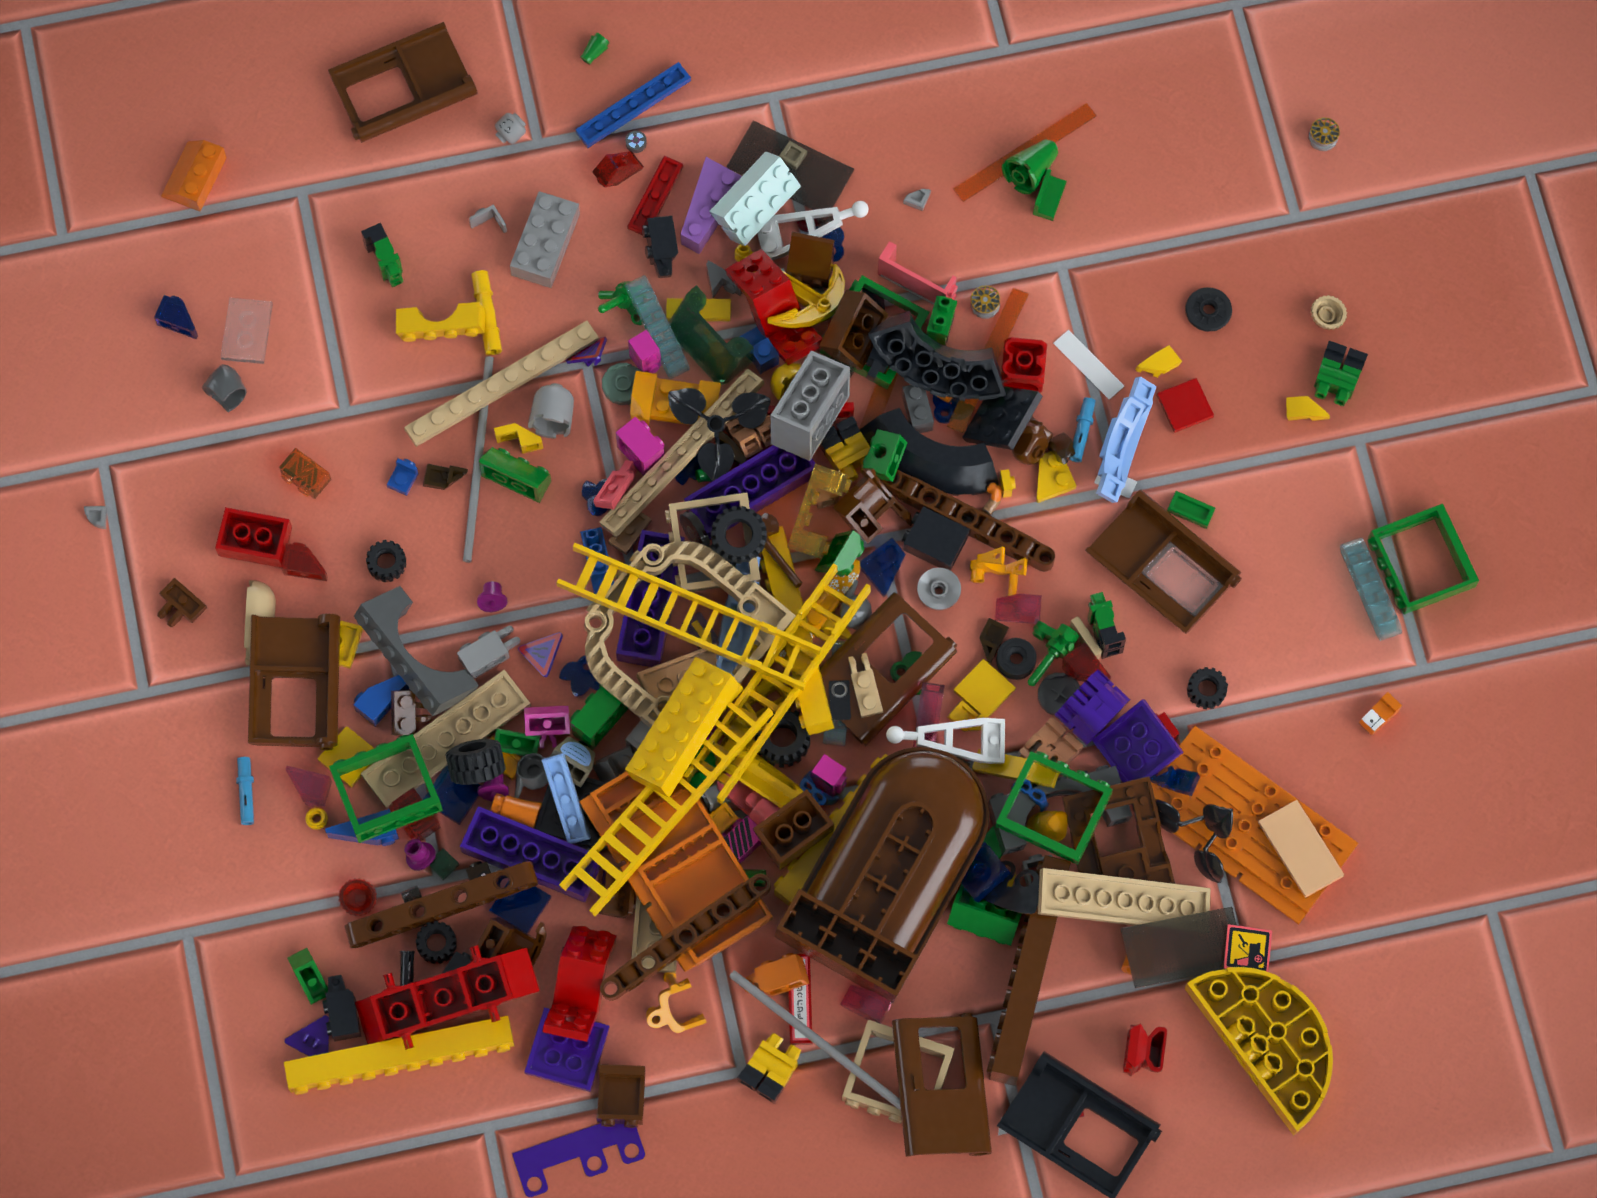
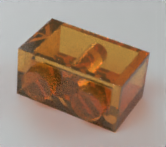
M297 448L279 466L281 478L290 485L294 483L298 486L299 492L306 497L310 495L316 499L331 481L328 471Z

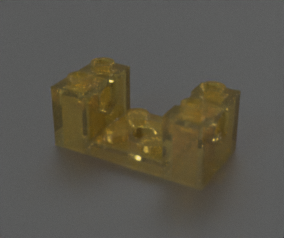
M817 463L815 464L787 548L820 559L822 555L828 554L831 542L827 541L829 536L805 529L804 527L805 525H810L813 516L810 509L812 505L817 504L820 492H817V488L842 496L844 492L848 493L852 482V480L848 479L850 474Z

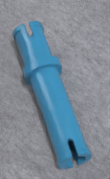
M1085 397L1083 399L1080 415H1077L1076 418L1078 423L1072 445L1075 454L1069 457V460L1073 462L1082 461L1090 425L1094 421L1092 416L1096 400Z
M250 757L237 758L238 777L236 778V783L239 784L241 825L254 824L252 794L254 777L251 776Z

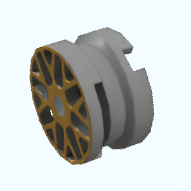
M1323 117L1314 121L1308 138L1311 146L1319 151L1331 150L1338 141L1340 135L1339 126L1330 118Z
M988 285L980 286L973 291L971 295V309L977 317L989 319L999 312L1000 295L994 287Z

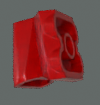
M1010 337L1005 339L1001 372L1004 386L1039 391L1041 393L1045 377L1047 343L1042 340Z
M1141 1023L1130 1025L1126 1041L1123 1073H1128L1132 1076L1141 1067L1151 1072L1159 1073L1162 1071L1167 1039V1029L1165 1027H1156L1147 1036Z

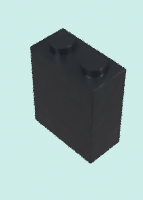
M923 507L920 513H915L911 521L914 524L910 531L906 530L901 542L904 543L903 550L939 568H946L951 571L969 537L970 529Z

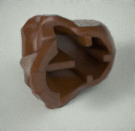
M1032 416L1012 450L1013 456L1023 464L1032 465L1037 463L1048 448L1053 433L1042 422H1039Z

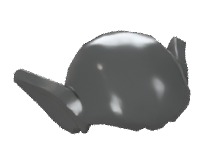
M854 580L851 587L844 594L853 601L858 596L855 594L858 580ZM867 598L847 626L849 628L858 629L872 615V607ZM843 602L840 608L841 619L850 608Z
M530 753L524 755L519 760L516 771L515 798H519L524 786L535 790L549 783L542 763V759L545 757L538 753Z

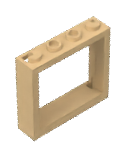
M741 493L669 504V510H665L666 522L671 523L672 532H668L669 542L681 541L677 511L739 502L740 507L745 506L747 509H750L748 494ZM742 523L745 545H748L752 539V531L747 524ZM756 557L748 562L750 574L744 575L753 583L760 582L758 560ZM673 563V567L678 566L679 575H675L676 586L690 592L721 588L712 580L687 583L685 565Z
M871 1020L867 1021L854 1060L857 1066L860 1067L870 1035L894 1042L892 1027ZM919 1037L920 1051L944 1059L934 1090H942L955 1048ZM850 1072L842 1095V1101H845L846 1105L858 1109L860 1106L866 1108L869 1114L880 1116L881 1113L889 1116L888 1119L893 1122H902L901 1111L898 1108L852 1093L857 1076Z

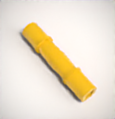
M475 271L471 274L474 298L485 308V333H481L485 354L490 356L497 355L502 352L499 336L500 330L497 327L495 309L491 297L493 291L491 290L488 271Z

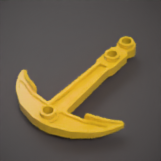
M738 245L735 249V260L738 262L753 253L748 245ZM837 264L832 266L833 273L829 280V287L823 294L818 293L784 272L791 281L797 301L806 308L799 312L794 308L783 314L768 317V323L786 328L810 327L833 316L844 295L845 289L844 275Z

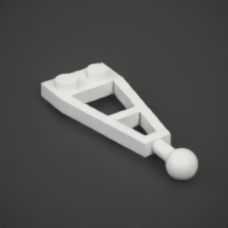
M856 201L852 208L840 211L838 207L774 215L757 233L761 249L772 261L789 255L790 244L784 247L778 223L806 220L809 231L807 235L822 237L842 226L843 219L852 216L858 218L865 217L869 211L868 205L864 201ZM833 216V221L816 229L814 218Z
M977 718L918 726L916 732L903 731L898 726H892L886 732L888 741L893 744L900 743L902 740H914L918 747L939 749L967 760L988 764L1005 763V719ZM981 726V754L953 747L954 729ZM944 731V745L924 740L925 733Z

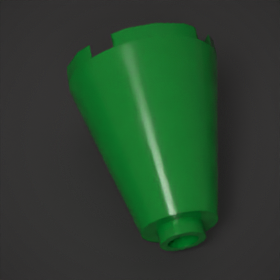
M1044 139L1007 158L1002 164V172L1008 183L1012 181L1016 185L1014 189L1018 192L1031 194L1037 189L1044 178L1047 168L1051 167L1058 156V147L1055 142Z

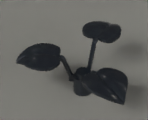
M684 388L670 391L668 394L671 411L677 420L683 424L692 425L700 416L707 420L708 429L714 433L715 444L707 443L698 452V463L712 481L728 473L734 462L732 447L729 444H720L719 433L725 429L726 422L738 418L739 423L743 427L756 428L764 422L771 403L770 398L765 395L753 392L743 393L732 402L731 406L736 413L735 415L725 418L719 415L708 417L701 413L706 407V400L699 390Z
M1155 799L1161 827L1170 833L1177 832L1179 826L1182 827L1205 819L1207 828L1213 831L1214 834L1204 846L1203 851H1195L1194 861L1198 870L1206 878L1213 882L1221 883L1224 876L1223 864L1215 854L1208 852V848L1217 836L1225 839L1230 835L1233 825V809L1208 804L1203 808V816L1182 822L1180 821L1179 812L1172 805Z

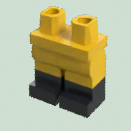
M853 416L837 423L836 429L834 426L830 427L819 445L838 477L842 476L847 483H851L858 478L855 469L860 466L863 468V460L870 450Z
M772 1033L766 1042L764 1040L761 1042L737 1079L751 1090H757L759 1095L775 1104L798 1066L797 1061L801 1050L791 1044L784 1054L778 1050L783 1039Z

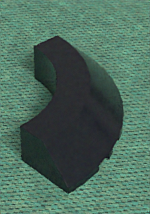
M910 311L887 318L868 333L874 348L880 357L888 363L889 368L896 371L906 382L916 388L920 387L935 396L959 398L962 401H965V399L987 400L1006 396L1000 368L992 347L982 350H958L942 345L927 336L919 328Z
M900 408L877 416L859 429L869 447L877 429L901 435L908 443L897 470L913 476L947 494H953V496L988 493L987 488L991 482L999 485L994 464L985 442L971 446H950L935 442L913 428ZM886 452L883 453V454L880 456V458L884 457L885 454H886Z

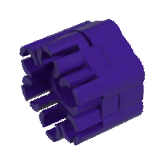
M1099 669L1054 714L1069 730L1073 728L1072 732L1086 746L1130 701L1117 686L1112 687L1114 683Z

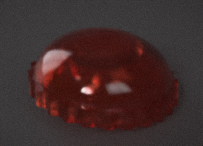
M354 878L341 886L338 901L346 913L362 916L374 908L377 893L369 881Z

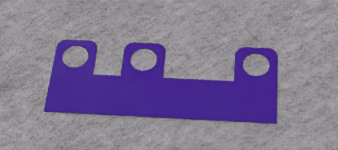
M600 1123L512 1153L525 1195L527 1197H534L548 1190L542 1169L580 1157L585 1174L592 1177L604 1173L608 1169L602 1150L604 1148L617 1144L622 1161L625 1164L642 1160L645 1157V1151L637 1128L624 1127V1124L604 1127ZM632 1143L638 1146L639 1154L635 1158H629L625 1155L624 1150L628 1144ZM597 1156L601 1159L602 1166L599 1170L592 1171L588 1168L587 1161L590 1157ZM531 1177H538L542 1181L540 1190L534 1192L528 1189L527 1182Z

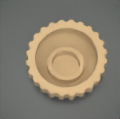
M1328 295L1316 299L1312 304L1310 313L1316 325L1323 329L1334 330L1335 328L1338 329L1346 321L1347 309L1341 300Z

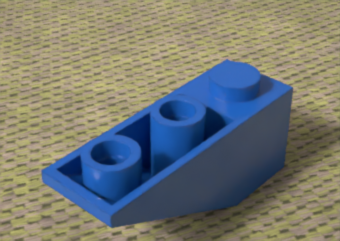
M602 527L580 531L584 547L608 556ZM597 561L590 577L594 594H597L609 568L608 565Z

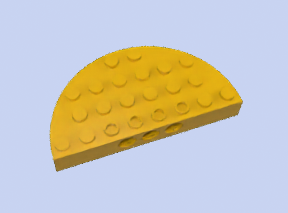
M1229 967L1227 969L1207 972L1189 981L1184 988L1294 1136L1311 1120L1326 1096L1332 1076V1045L1330 1044L1327 1027L1315 1005L1293 984H1289L1275 974L1255 968Z

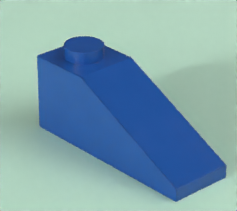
M400 675L371 686L365 692H360L354 699L355 711L376 727L391 710V691L408 690L409 686Z
M390 809L358 818L357 821L360 825L391 813ZM350 821L325 828L328 838L358 843ZM395 829L361 843L389 846L394 844L395 840H398L399 837Z

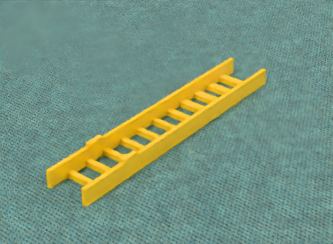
M574 543L573 551L589 558L576 586L558 578L556 582L557 587L799 690H804L806 683L789 677V673L800 648L819 655L821 652L820 646ZM597 561L608 565L609 568L597 594L585 590ZM620 570L629 574V577L618 602L615 603L605 597L617 571ZM639 578L650 583L638 612L627 608L626 605ZM660 587L672 593L658 621L646 615ZM678 595L693 601L680 630L666 624ZM698 604L713 610L701 639L686 633ZM718 613L734 619L722 647L706 641ZM739 621L754 627L742 656L727 650ZM760 630L775 636L763 665L758 660L753 661L748 658ZM780 639L795 645L783 674L768 668Z
M834 563L785 631L793 635L800 626L825 641L819 655L800 648V652L813 659L805 672L795 665L791 669L793 673L800 676L799 681L807 683L871 592L870 585L866 584L855 601L828 586L838 572L837 565ZM824 591L850 607L842 619L816 603ZM811 609L835 622V628L830 636L804 621ZM780 639L768 668L771 667L774 661L786 668L788 661L780 657L779 654L786 644L795 647V645ZM759 672L755 673L734 705L755 722L759 718L742 708L749 697L766 708L769 707L775 714L770 722L761 728L760 731L762 733L756 741L751 740L746 745V748L750 750L744 759L737 757L731 763L737 767L732 776L729 777L722 773L716 779L724 785L717 796L718 803L722 804L801 690L795 687L791 689L774 678ZM762 679L788 694L781 706L754 691ZM730 709L721 723L741 739L744 734L730 726L735 716H738ZM717 728L708 741L723 754L727 755L729 750L717 743L723 735V732ZM704 746L695 759L712 772L715 767L704 761L711 751ZM692 764L683 775L684 780L688 783L698 770Z
M738 683L737 690L722 714L729 708L748 723L751 728L740 739L717 720L715 726L731 738L736 745L725 755L705 739L703 745L720 758L721 762L710 772L696 759L692 760L691 764L703 773L706 779L695 789L686 780L681 778L679 783L691 793L683 805L680 806L671 797L668 798L646 786L559 884L566 891L578 877L596 892L600 898L589 910L593 916H596L774 715L768 707L755 722L734 705L733 701L744 690L740 683ZM653 792L677 810L667 823L644 804ZM638 809L661 827L660 831L653 838L629 820ZM622 827L627 829L645 845V848L638 855L633 853L615 837ZM607 844L612 846L630 862L623 872L619 871L600 854V851ZM592 861L597 863L615 879L608 889L604 888L584 871Z

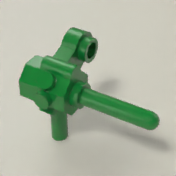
M624 281L616 286L615 291H599V299H611L599 305L598 311L600 313H605L618 306L620 309H627L634 324L643 325L650 320V312L642 302L645 297L644 287L638 281Z
M1038 621L1035 624L1032 634L1041 641L1044 638L1048 640L1045 645L1048 649V654L1029 678V686L1037 684L1054 659H1058V657L1063 659L1067 654L1070 655L1074 651V644L1079 638L1075 630L1063 623L1057 630L1042 621Z

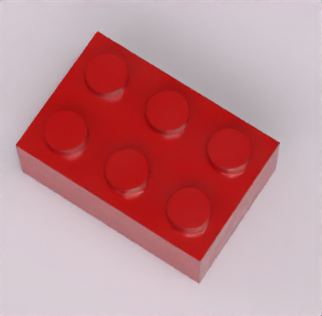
M225 507L215 549L220 557L283 568L292 525L290 520L286 518Z

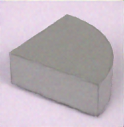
M920 189L909 193L903 200V204L923 211L931 190Z
M84 506V512L89 522L97 528L106 529V506Z

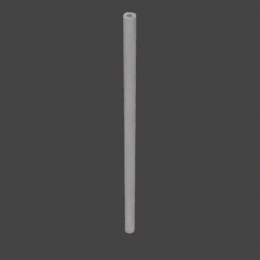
M485 357L483 381L492 376L493 357ZM489 405L479 410L463 562L467 563L472 562L481 480L479 460L484 452Z
M734 970L729 977L901 1111L899 1097Z

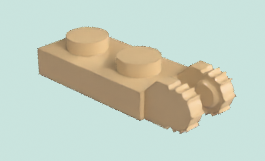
M863 653L861 657L865 667V671L857 672L854 657H848L852 672L851 679L861 718L883 713L874 673L870 668L867 653Z

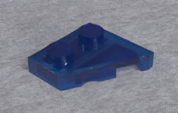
M893 538L860 561L862 572L883 598L887 595L906 555Z

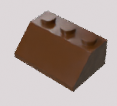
M846 290L819 346L831 357L858 370H862L873 348L868 333L885 321L889 314L866 293Z
M806 789L754 827L753 831L766 853L781 870L834 831V823Z

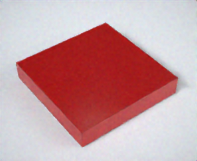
M1197 378L1157 393L1158 400L1174 433L1214 418V413Z

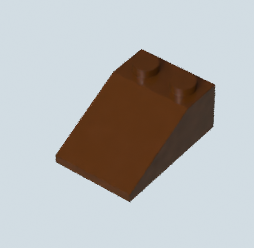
M792 232L786 273L802 283L810 284L814 288H828L834 263V240Z

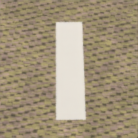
M1069 330L1053 343L1108 399L1112 398L1124 387Z

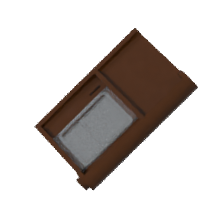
M1139 490L1131 498L1124 511L1090 547L1085 549L1087 553L1185 634L1198 623L1230 587L1235 588L1242 579L1240 577L1241 571L1142 490Z

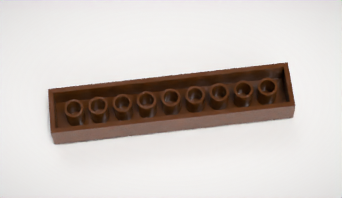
M1045 855L1043 862L1038 861L1036 872L1040 878V869L1042 868L1069 871L1071 861ZM1038 907L1034 914H1025L1024 922H1028V924L1022 926L1018 942L1023 945L1022 947H1017L1013 964L1017 965V969L1012 968L1008 986H1011L1012 989H1007L1003 1007L1007 1008L1006 1012L1001 1011L997 1029L1001 1030V1034L996 1033L992 1051H996V1054L990 1056L987 1072L991 1073L989 1080L1016 1086L1058 918V916L1038 914Z

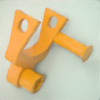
M1002 546L992 551L978 554L976 560L970 561V581L973 583H983L984 573L987 572L997 575L1009 574V588L1006 599L1018 600V575L1026 576V558L1003 565L1005 547ZM1000 554V557L995 559L996 555Z
M665 972L663 979L668 983L669 987L659 992L658 1001L660 1005L657 1007L652 1006L646 1011V1020L649 1026L660 1028L668 1024L673 1032L680 1033L707 1023L703 1013L684 1023H678L674 1019L669 1009L668 997L692 986L688 978L677 983L675 973Z

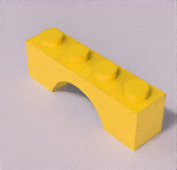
M480 302L459 303L449 318L438 322L425 319L417 307L396 309V334L405 342H413L420 338L425 340H435L436 337L456 338L457 335L475 337L480 333H485V308Z

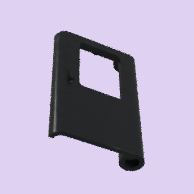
M1045 1051L997 1124V1127L1109 1198H1116L1151 1140L1156 1142L1162 1133V1130L1159 1129L1161 1124ZM1084 1109L1093 1111L1137 1139V1147L1118 1176L1111 1175L1064 1144L1065 1138Z

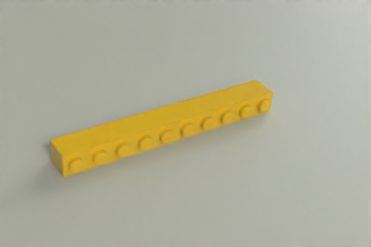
M779 526V532L768 537L795 572L783 526ZM764 548L759 554L762 553L764 560H760L763 573L767 572L769 578L765 580L767 591L772 592L776 600L793 614L797 615L803 606L800 589L795 588ZM799 626L793 635L813 644L811 633ZM786 644L783 650L787 651L788 656L784 657V659L789 661L794 647ZM799 651L793 665L805 672L813 659ZM818 666L806 683L804 690H801L795 699L797 709L801 708L802 715L799 716L802 729L806 728L808 735L835 729ZM792 672L793 676L790 677L799 680L800 676Z
M508 1016L500 1017L501 1020L491 1022V1019L411 1035L414 1047L405 1050L401 1037L285 1061L284 1067L288 1089L291 1093L295 1092L297 1095L304 1094L311 1088L317 1087V1090L328 1089L331 1087L330 1084L340 1083V1085H348L353 1083L354 1079L372 1080L378 1074L384 1073L385 1076L398 1074V1070L407 1069V1071L419 1070L422 1065L439 1066L443 1064V1061L451 1059L452 1062L463 1061L466 1059L465 1056L483 1057L488 1055L489 1051L497 1050V1053L510 1050V1047L514 1046L510 1020Z

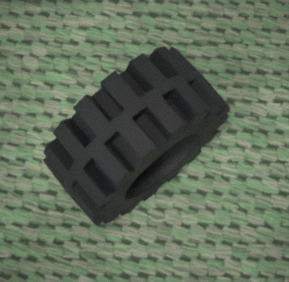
M383 540L382 543L378 541L375 546L372 545L370 547V551L367 552L366 563L370 574L375 579H381L382 582L390 580L391 582L394 581V578L398 579L400 574L404 573L406 557L398 543L395 544L394 541L390 540V542H387V540ZM389 553L395 557V564L390 568L384 569L377 564L378 558L383 554Z
M1204 667L1202 670L1201 668L1198 669L1189 679L1187 686L1188 698L1190 697V701L1196 703L1198 708L1201 706L1207 710V708L1214 709L1215 706L1218 707L1227 694L1228 683H1226V677L1222 676V672L1215 671V668L1208 669V667ZM1205 680L1213 682L1216 685V693L1212 696L1201 694L1198 689L1200 682Z
M434 921V923H426L427 925L422 926L420 932L417 933L416 947L420 956L432 964L437 962L441 964L445 960L447 962L451 956L453 957L454 951L457 949V939L454 931L444 922ZM433 934H441L446 939V944L440 951H432L427 946V940Z

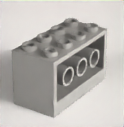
M810 351L770 415L771 444L810 461L850 396V367Z

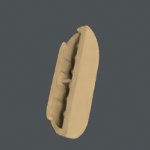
M249 580L250 586L247 587L244 636L246 665H250L251 614L260 617H275L276 599L273 591L265 583Z

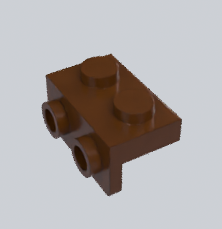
M603 870L602 886L608 889L615 879ZM628 880L602 908L599 914L623 919L632 915L636 907V901L634 900L635 892Z

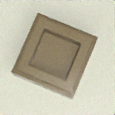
M789 141L779 157H781L786 165L797 170L806 157L807 150Z

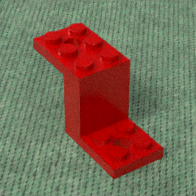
M762 249L753 252L751 255L725 269L727 276L746 296L757 328L765 338H769L779 356L787 365L808 355L810 351L820 348L819 345L823 338L812 326L786 328L768 323V317L783 314L794 308L798 312L801 309L790 279Z
M586 926L572 927L560 955L553 1003L543 1026L544 1033L585 1042L588 1041L600 1011L602 999L600 985L605 980L607 964L615 946L617 935L605 930H591Z

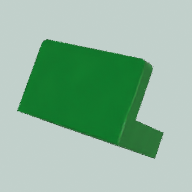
M1047 168L1034 205L1033 215L1053 221L1067 181L1051 176L1052 170Z

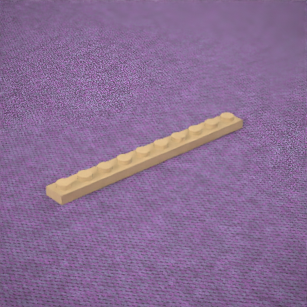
M585 321L404 427V430L417 447L598 341L599 337L589 322Z
M747 369L704 414L708 417L719 415L722 418L735 415L736 413L731 406L733 400L743 393H757L765 384L763 379ZM700 417L619 501L615 509H611L600 521L602 527L616 538L698 454L701 447L714 437V433L707 427V420Z

